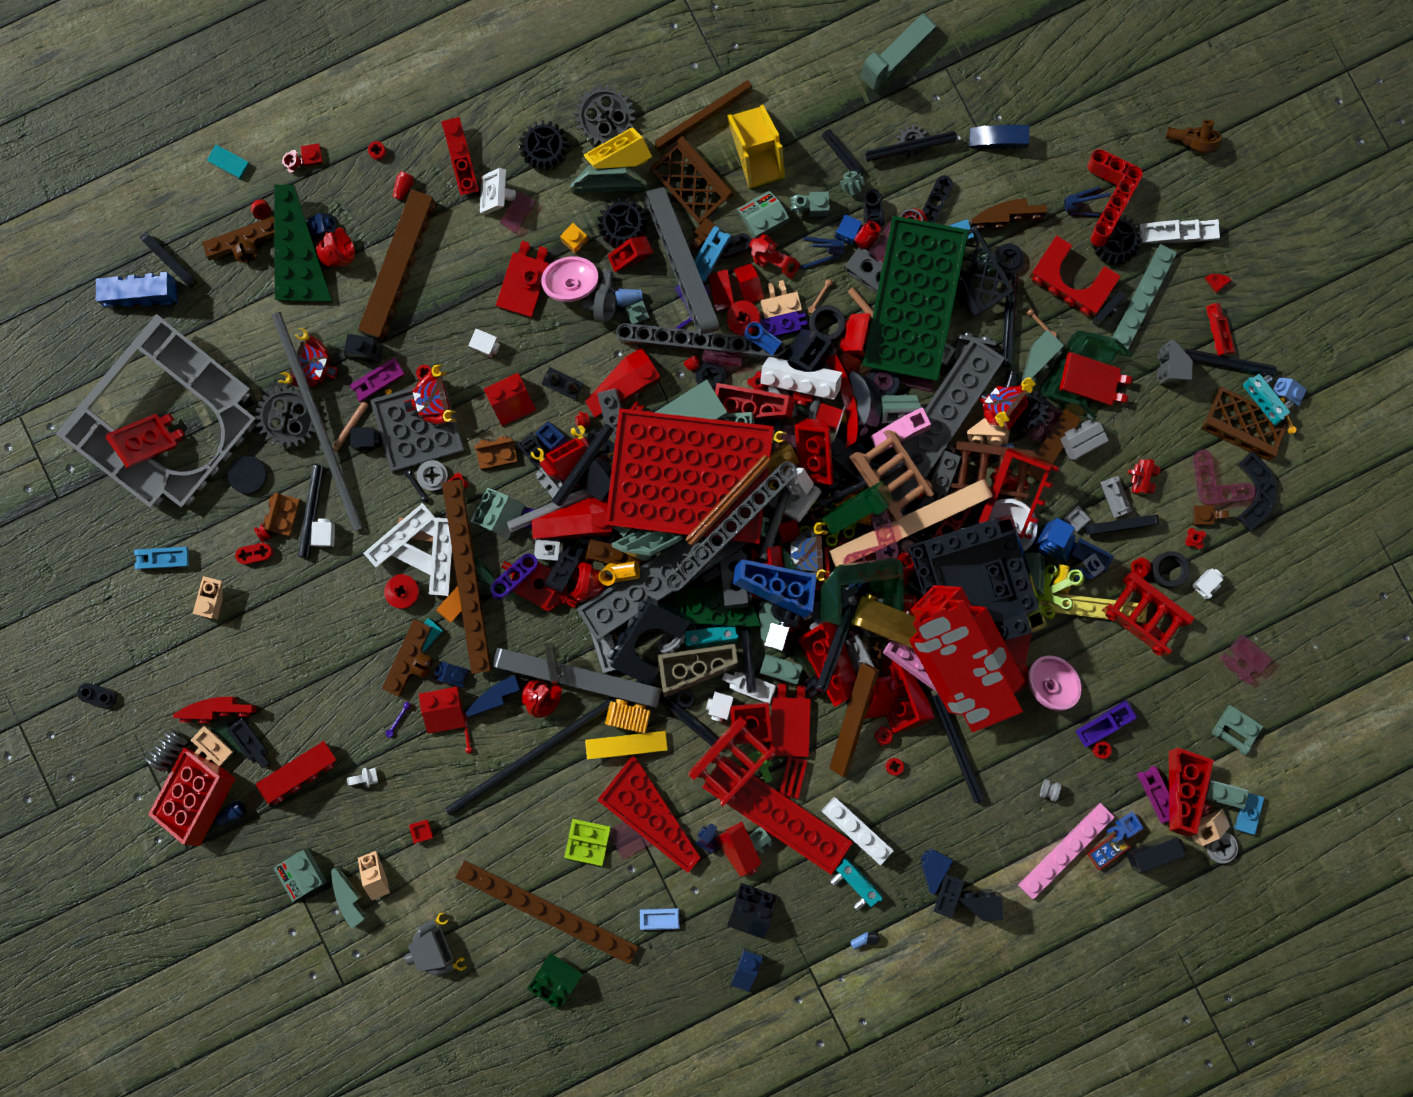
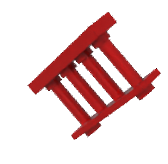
M1132 571L1122 580L1126 584V588L1113 606L1111 604L1106 605L1101 611L1105 613L1108 619L1116 621L1152 648L1153 653L1164 657L1172 652L1166 645L1179 626L1185 627L1191 624L1194 617ZM1136 591L1141 595L1142 599L1128 618L1120 612V609L1132 592ZM1152 603L1157 607V612L1146 628L1143 629L1135 622L1147 604ZM1163 615H1168L1172 618L1173 623L1159 641L1151 633Z
M742 715L737 718L688 772V776L693 780L697 777L702 778L723 797L720 800V805L722 806L726 803L729 805L736 798L735 793L766 760L769 762L776 754L774 752L776 747L773 743L767 748L746 729L747 720ZM736 734L742 735L762 753L755 763L733 744L734 741L732 739ZM723 748L730 750L749 768L742 777L720 758L721 755L719 753ZM710 763H715L736 782L729 791L707 772L706 767Z

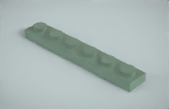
M1162 244L1157 247L1109 345L1125 353L1127 352L1177 252Z

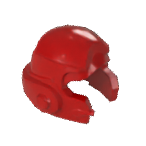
M343 228L336 229L334 234L333 232H326L324 240L320 241L316 247L319 259L328 267H345L355 259L354 245Z
M580 563L571 576L572 579L578 580L574 592L568 593V595L578 602H583L587 599L591 600L604 591L606 586L599 580L601 571L594 569L591 564Z
M530 681L523 689L522 703L526 705L529 715L535 718H544L556 709L561 699L562 689L558 685H554L550 691L547 683L543 681Z

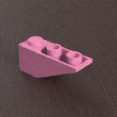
M922 407L903 416L870 437L876 447L887 439L883 432L885 430H892L900 436V443L930 430L931 423ZM892 445L889 446V447H888L887 449H885L884 451H886V450L892 448L893 446H892Z

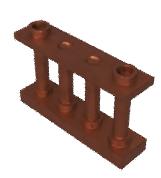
M957 441L956 449L960 450L962 457L958 483L952 482L951 487L955 488V491H959L970 486V484L965 483L969 454L971 455L972 451L980 452L979 456H981L978 481L986 480L988 458L991 457V454L999 455L1000 468L1008 448L1034 457L1035 451ZM1018 459L1019 468L1016 490L1004 489V480L999 494L1012 495V499L1024 500V497L1028 498L1029 492H1023L1027 462Z

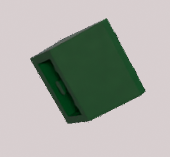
M550 953L527 989L535 996L546 1001L550 1006L560 1010L583 974Z

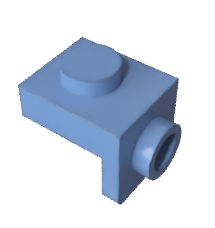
M1279 378L1273 389L1278 397L1291 401L1293 406H1300L1307 390L1294 379Z

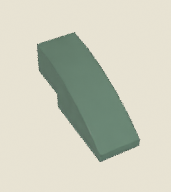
M335 867L331 870L334 894L345 920L353 929L367 918L366 914L356 903L362 896L339 867Z

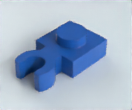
M1132 811L1115 822L1117 826L1109 828L1107 833L1114 831L1117 837L1112 841L1117 842L1123 836L1125 839L1131 837L1143 829V826Z

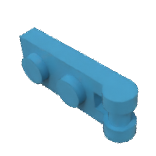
M717 226L713 227L694 260L701 280L706 282L723 250L732 238V235L723 233ZM716 238L720 239L719 244L714 242Z
M189 547L134 550V556H136L137 560L135 569L138 570L189 566ZM148 555V562L144 561V556Z

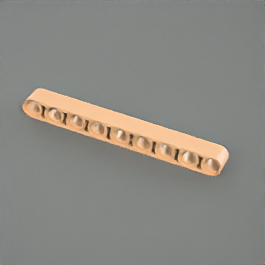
M980 480L918 509L898 521H893L829 551V554L836 569L984 501L993 495L986 480Z

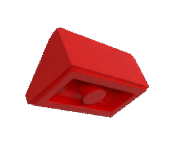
M726 269L709 275L715 312L728 310L734 303L728 270Z

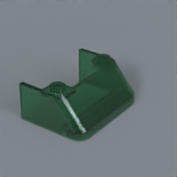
M1077 331L1069 339L1044 382L1041 392L1047 399L1073 414L1095 420L1097 416L1087 408L1088 402L1085 398L1059 390L1067 354L1072 352L1108 365L1113 362L1116 355L1131 358L1133 354L1116 338L1086 331Z
M886 558L838 565L821 586V620L841 625V586L870 582V588L873 592L883 593V604L904 612L902 562L895 558Z

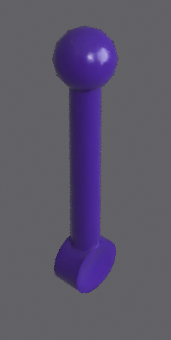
M409 702L404 703V708L399 714L394 724L392 725L391 729L386 731L385 734L387 737H392L394 735V729L400 722L406 710L411 708V704Z

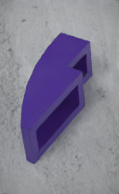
M1128 699L1075 731L1086 748L1136 719L1137 714Z

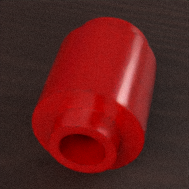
M874 221L865 223L855 236L856 245L861 249H870L880 236V226Z

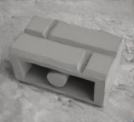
M1088 420L1081 424V428L1077 430L1073 428L1065 432L1066 436L1061 438V442L1068 458L1078 459L1109 441L1099 421Z

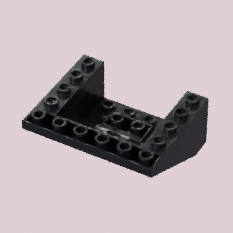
M1012 514L908 546L923 596L934 585L962 587L972 606L987 608L1004 641L1033 633L1047 626Z

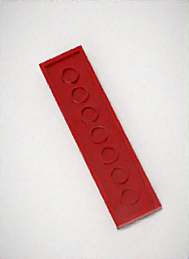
M722 756L721 759L741 777L747 772V770L726 756ZM717 765L710 774L727 791L736 784ZM754 775L735 793L736 798L728 805L831 875L853 843ZM707 782L704 783L703 789L720 800L723 798Z

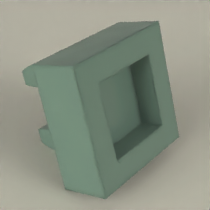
M643 300L625 307L631 324H638L649 320Z
M761 827L749 835L756 852L759 850L760 853H763L762 847L766 844L770 847L772 846L770 842L772 839Z

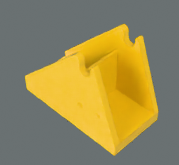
M764 105L734 115H727L749 189L784 179L783 148L779 141V134Z

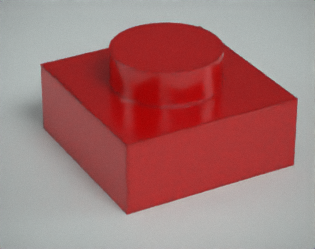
M319 143L300 146L304 167L323 164Z
M429 819L409 825L414 844L434 838Z

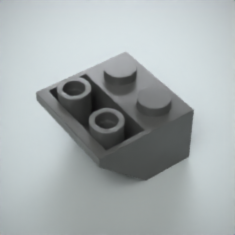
M1170 340L1158 351L1160 368L1157 370V379H1159V385L1183 386L1192 380L1193 361L1175 340Z

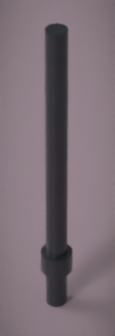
M920 454L911 458V460L916 465L923 462L924 457ZM903 462L894 466L883 474L879 481L907 469ZM863 480L842 491L837 490L831 493V496L818 501L820 508L832 503L837 504L843 501V498L869 486Z

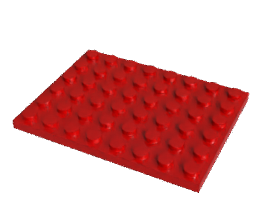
M619 408L605 525L689 535L763 455L771 457L774 426ZM769 466L702 537H708L768 478ZM762 493L757 494L755 502L758 505L763 504L765 496ZM744 507L741 510L742 517L745 519L750 517L751 510L748 507ZM764 509L733 539L734 541L760 544ZM730 521L727 524L728 531H736L737 524L734 521ZM716 535L714 537L718 539H723L720 535Z

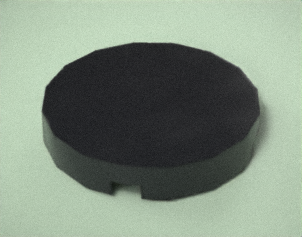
M239 457L229 467L228 481L232 488L239 493H255L261 490L266 483V468L255 457Z

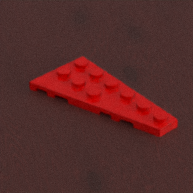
M633 754L597 801L689 873L700 859V856Z

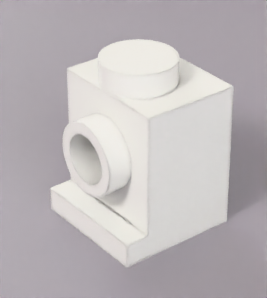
M789 467L784 475L786 477L791 476L794 471L793 468ZM797 468V476L787 487L790 493L799 495V497H805L814 483L804 468Z
M559 538L536 539L534 556L537 559L558 560V556L563 552V544L560 543ZM552 545V548L548 550L545 546Z
M1212 568L1207 570L1191 586L1204 599H1209L1221 587L1219 583L1223 580L1224 576L1221 572Z

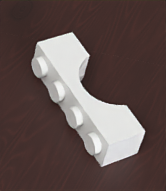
M768 357L762 366L761 384L829 399H835L842 379V372L825 368L816 372L798 371L790 367L787 360Z
M833 797L821 810L879 865L893 852L885 842L837 798Z

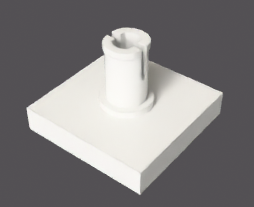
M498 168L481 176V214H489L504 207V200L513 201L515 199V190L505 188L506 169Z
M813 485L805 497H799V495L791 493L784 515L800 522L822 493L821 490ZM780 493L769 504L774 510Z

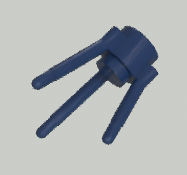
M1097 186L1074 195H1068V197L1064 198L1066 213L1071 212V216L1099 217V213L1078 211V209L1082 208V202L1109 197L1111 193L1080 198L1100 190V187Z
M803 237V240L820 242L819 244H812V247L827 248V253L831 254V256L802 265L801 269L830 260H838L840 255H844L843 240Z

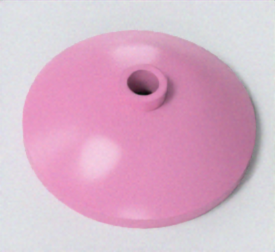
M565 257L551 263L543 272L541 281L542 287L549 297L562 302H572L580 300L593 292L598 284L599 277L595 265L589 260L581 257Z
M1043 656L1031 665L1028 672L1029 687L1035 698L1042 705L1055 711H1064L1070 709L1079 701L1081 682L1077 672L1068 662L1056 656Z

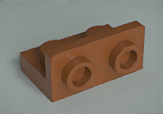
M508 436L498 437L497 441L492 442L489 439L481 440L478 442L479 444L474 445L480 470L518 462L514 440Z
M275 492L274 496H271L269 500V514H266L263 525L265 530L291 537L301 500Z

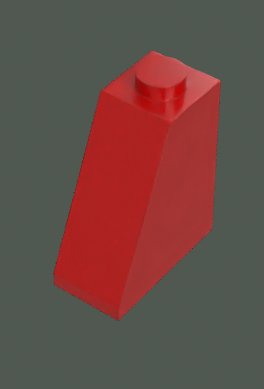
M742 821L730 826L714 838L740 877L746 874L749 877L758 871L756 867L761 864V861Z

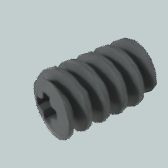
M169 728L172 732L171 734L164 732L166 740L159 739L162 746H154L157 752H149L153 758H145L149 765L159 771L168 770L167 764L173 763L172 757H178L176 751L181 752L183 749L181 745H187L188 743L184 736Z

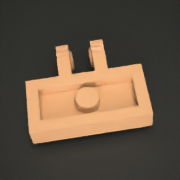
M783 280L779 281L781 296L775 297L774 286L772 283H769L770 298L760 301L765 319L802 311L798 292L787 294Z
M203 726L191 739L198 747L195 753L201 755L204 752L207 755L205 759L213 760L218 766H221L234 752L207 726Z

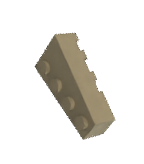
M735 644L658 655L664 697L738 668Z

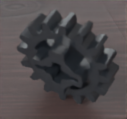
M1035 392L1034 395L1028 393V406L1014 423L1018 430L1021 428L1025 432L1028 428L1030 432H1033L1035 427L1039 430V425H1046L1044 420L1050 419L1048 413L1052 412L1049 407L1051 404L1043 394L1040 395L1038 392Z

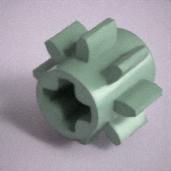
M856 171L844 174V180L840 181L842 190L845 193L848 192L849 195L860 193L862 191L861 186L865 185L861 174H857Z
M985 250L979 252L980 256L976 260L986 262L987 253ZM993 251L992 253L994 254L995 258H996L997 261H998V257H997L995 251ZM977 262L980 271L984 270L985 264ZM988 265L987 274L996 271L995 266Z

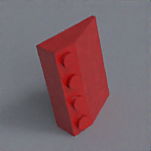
M183 747L148 815L183 845L200 846L236 778L220 766Z

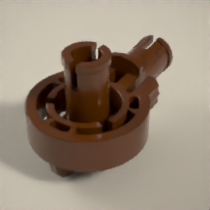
M1205 119L1202 121V127H1188L1185 130L1168 127L1166 139L1183 141L1184 146L1188 145L1198 153L1206 154L1208 152H1216L1219 149L1222 135L1219 131L1213 129L1214 121Z

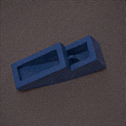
M992 125L970 128L969 147L1007 149V147L1027 148L1030 125Z
M517 676L509 677L483 693L466 712L467 717L506 704L504 696L521 690Z

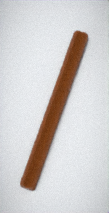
M763 455L686 537V541L692 546L695 545L772 463V460L768 456Z

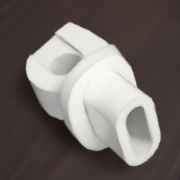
M365 767L362 770V775L347 778L348 786L364 783L369 788L371 784L378 783L375 768L366 770Z

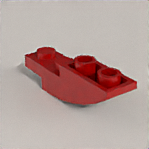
M460 117L441 121L460 195L479 191Z
M233 696L216 697L190 704L173 714V718H179V722L191 723V719H199V723H211V719H217V712H219L218 716H230L231 712H238V716H250V713H256V705L237 704V697Z

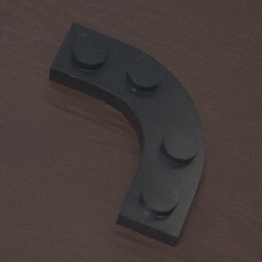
M1253 451L1249 452L1237 464L1251 479L1255 488L1253 501L1236 517L1249 532L1269 515L1276 500L1274 476L1267 465Z

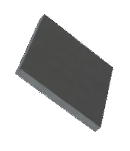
M443 378L442 380L444 381V385H445V389H446V393H447V397H448L450 409H451V411H453L452 404H451V401H450V397H449V394H448V391H447V387H446V384H445V380H444V378ZM416 386L370 400L391 473L421 465L426 461L438 460L465 452L457 422L436 425L420 418L417 410L406 412L404 401L414 399L412 390ZM454 413L452 414L451 419H456Z

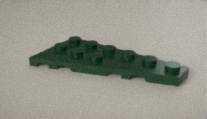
M274 184L275 300L333 301L295 185Z
M722 579L675 591L660 601L687 615L690 621L689 625L760 628L753 600L749 601V607L726 609ZM736 585L732 586V590L734 591L741 590V588Z

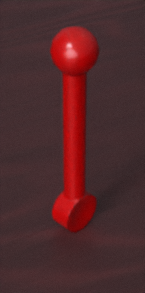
M464 714L466 727H464V732L467 746L465 752L467 754H471L473 749L472 747H470L469 732L467 725V720L469 719V717H467V715Z

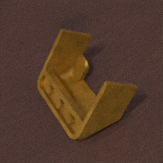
M869 594L866 597L861 596L859 598L851 628L854 626L914 650L909 642L911 637L917 632L912 624L916 620L914 616L877 602L878 598Z

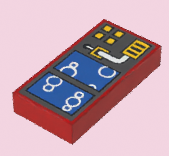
M1114 833L1087 853L1098 870L1130 848L1124 838L1113 842L1112 840L1117 837V834Z

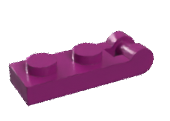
M393 358L353 382L350 388L358 395V401L362 402L403 377L405 373L397 360ZM364 384H366L368 387V389L365 391H363L362 386Z
M1152 766L1148 771L1144 773L1141 771L1136 775L1159 822L1164 823L1169 820V793L1157 768ZM1153 777L1155 782L1149 784L1147 779Z

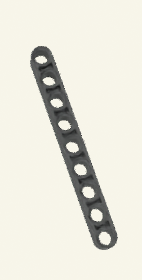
M661 187L645 191L646 204L698 334L701 336L719 331L717 317L665 188Z
M627 323L619 325L616 330L618 340L623 344L761 359H768V357L780 359L785 351V345L782 342L779 346L781 352L778 354L774 353L771 356L763 349L756 352L752 349L755 343L748 341L745 336L708 333L700 336L697 331ZM628 330L630 335L623 338L620 336V332ZM647 332L649 337L642 340L639 338V334ZM666 334L668 339L661 342L658 340V336ZM685 336L687 341L680 344L677 342V338ZM698 338H704L706 343L699 346L695 341ZM722 340L725 345L718 348L714 345V342ZM741 342L744 347L737 350L733 347V344Z
M791 462L781 464L667 577V587L672 591L683 589L797 476V467ZM792 466L793 474L786 477L783 474L784 467ZM776 479L779 482V488L772 491L769 488V483L771 480ZM759 493L765 496V502L761 505L755 502V496ZM744 507H748L751 510L750 517L746 519L741 515V510ZM730 521H734L737 524V529L734 532H730L727 529V524ZM716 535H720L723 538V543L720 546H716L713 543V538ZM702 549H706L709 552V557L706 560H702L699 556V552ZM689 562L695 566V571L692 574L688 573L685 569L686 564ZM675 576L681 580L679 587L672 585L671 581Z
M496 648L492 663L494 668L658 708L662 689L501 648Z

